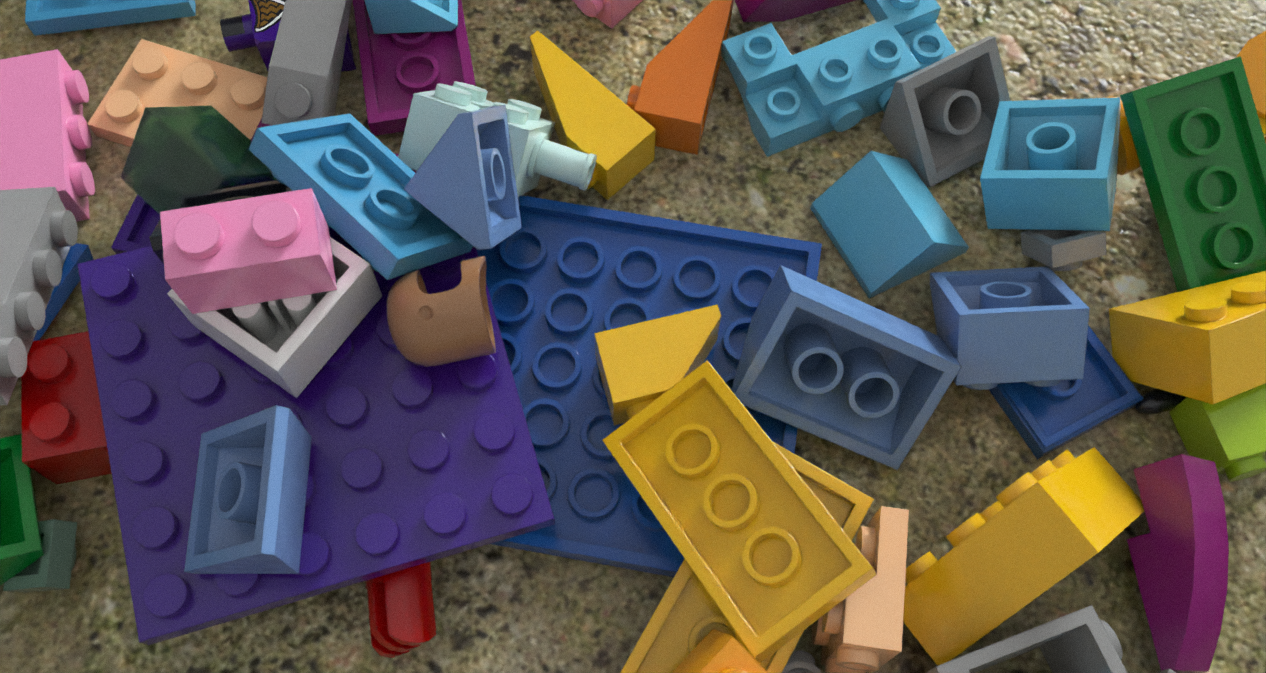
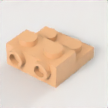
M880 506L867 526L859 527L856 543L854 544L873 567L877 575L813 623L812 644L822 646L821 665H825V673H866V671L874 673L902 652L909 510Z

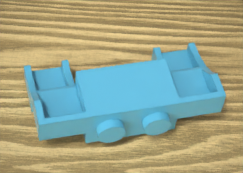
M863 0L876 23L791 55L772 23L722 41L721 56L727 64L741 94L751 130L766 156H771L833 130L836 132L846 131L863 118L881 111L885 112L895 82L957 52L936 23L941 9L937 1Z

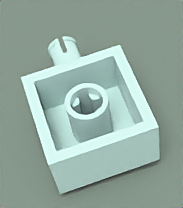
M457 81L454 82L453 86L437 84L435 90L413 94L398 158L409 168L416 171L419 169L458 114L505 105L518 197L536 188L540 175L579 187V189L584 191L588 188L595 169L597 155L551 142L550 139L555 122L540 118L542 111L540 107L514 99H508L507 104L486 100L487 90Z

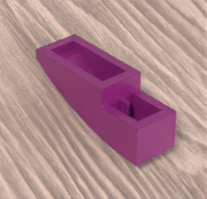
M1180 454L1133 469L1150 533L1129 538L1127 543L1161 671L1170 668L1176 673L1209 672L1221 632L1227 596L1229 543L1226 512L1216 463Z

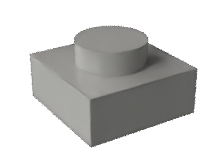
M1081 230L1021 232L1022 254L1048 266L1052 271L1075 270L1082 266V261L1107 255L1106 232Z

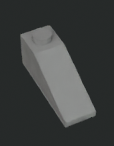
M352 0L285 1L269 64L261 123L278 125L335 116Z

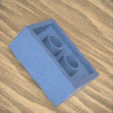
M780 265L751 318L731 390L744 406L898 470L962 366L942 337Z

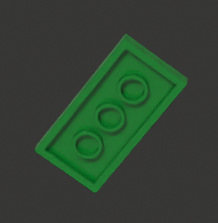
M1241 56L1120 95L1177 292L1266 271V142Z

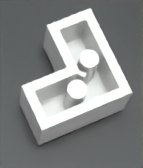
M331 237L337 290L196 314L191 313L173 289L167 293L192 325L296 398L382 297L370 263Z

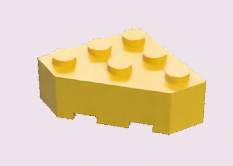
M1095 447L1077 458L1067 449L1052 461L1048 460L1033 472H1027L995 497L998 501L980 514L976 513L946 536L947 540L954 547L939 560L929 551L906 568L903 622L937 666L954 659L1087 562L1144 512L1140 497Z

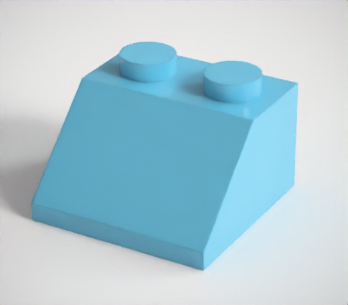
M1120 98L999 101L980 177L987 228L1110 231L1117 183Z

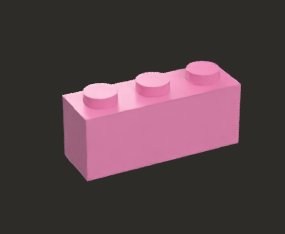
M58 49L0 60V190L55 187L65 209L71 211L75 216L76 222L90 219L88 196H92L95 193V183L92 172L86 163L85 149L92 146L91 132L83 117V103H88L89 92L82 73L79 70H72Z

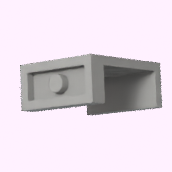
M1090 605L938 665L926 673H976L1039 647L1052 673H1127L1121 661L1123 651L1116 633L1108 623L1099 619L1094 607Z

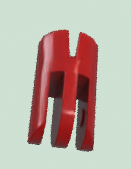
M431 561L365 581L372 648L380 656L394 658L404 655L421 644L430 641L436 635Z

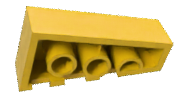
M1266 271L1109 308L1112 357L1132 382L1209 404H1216L1266 383Z

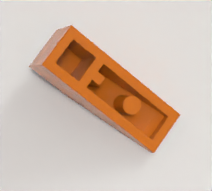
M712 0L647 64L641 86H631L627 105L656 129L655 146L698 155L722 61V41L727 40L730 30L734 0Z

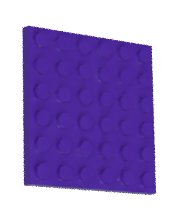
M329 227L331 238L362 258L334 229ZM152 246L77 264L140 643L152 645L555 525L554 515L487 284L486 294L493 326L496 353L438 366L425 367L408 361L399 352L388 326V294L393 284L404 275L387 280L379 272L373 270L382 297L296 398L191 324L167 293L172 288L165 280L164 264L154 253ZM473 246L470 252L418 269L423 277L428 294L448 291L458 286L462 279L461 261L478 257L476 248ZM275 405L289 408L312 437L299 574H195L184 572L201 434Z

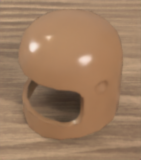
M485 256L462 260L461 282L454 289L428 294L419 270L405 274L393 284L387 298V321L397 349L408 361L415 365L428 367L496 353L493 326L486 294L487 265Z

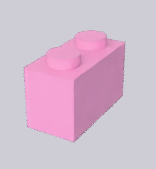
M312 188L160 212L165 280L192 314L337 290L329 226Z

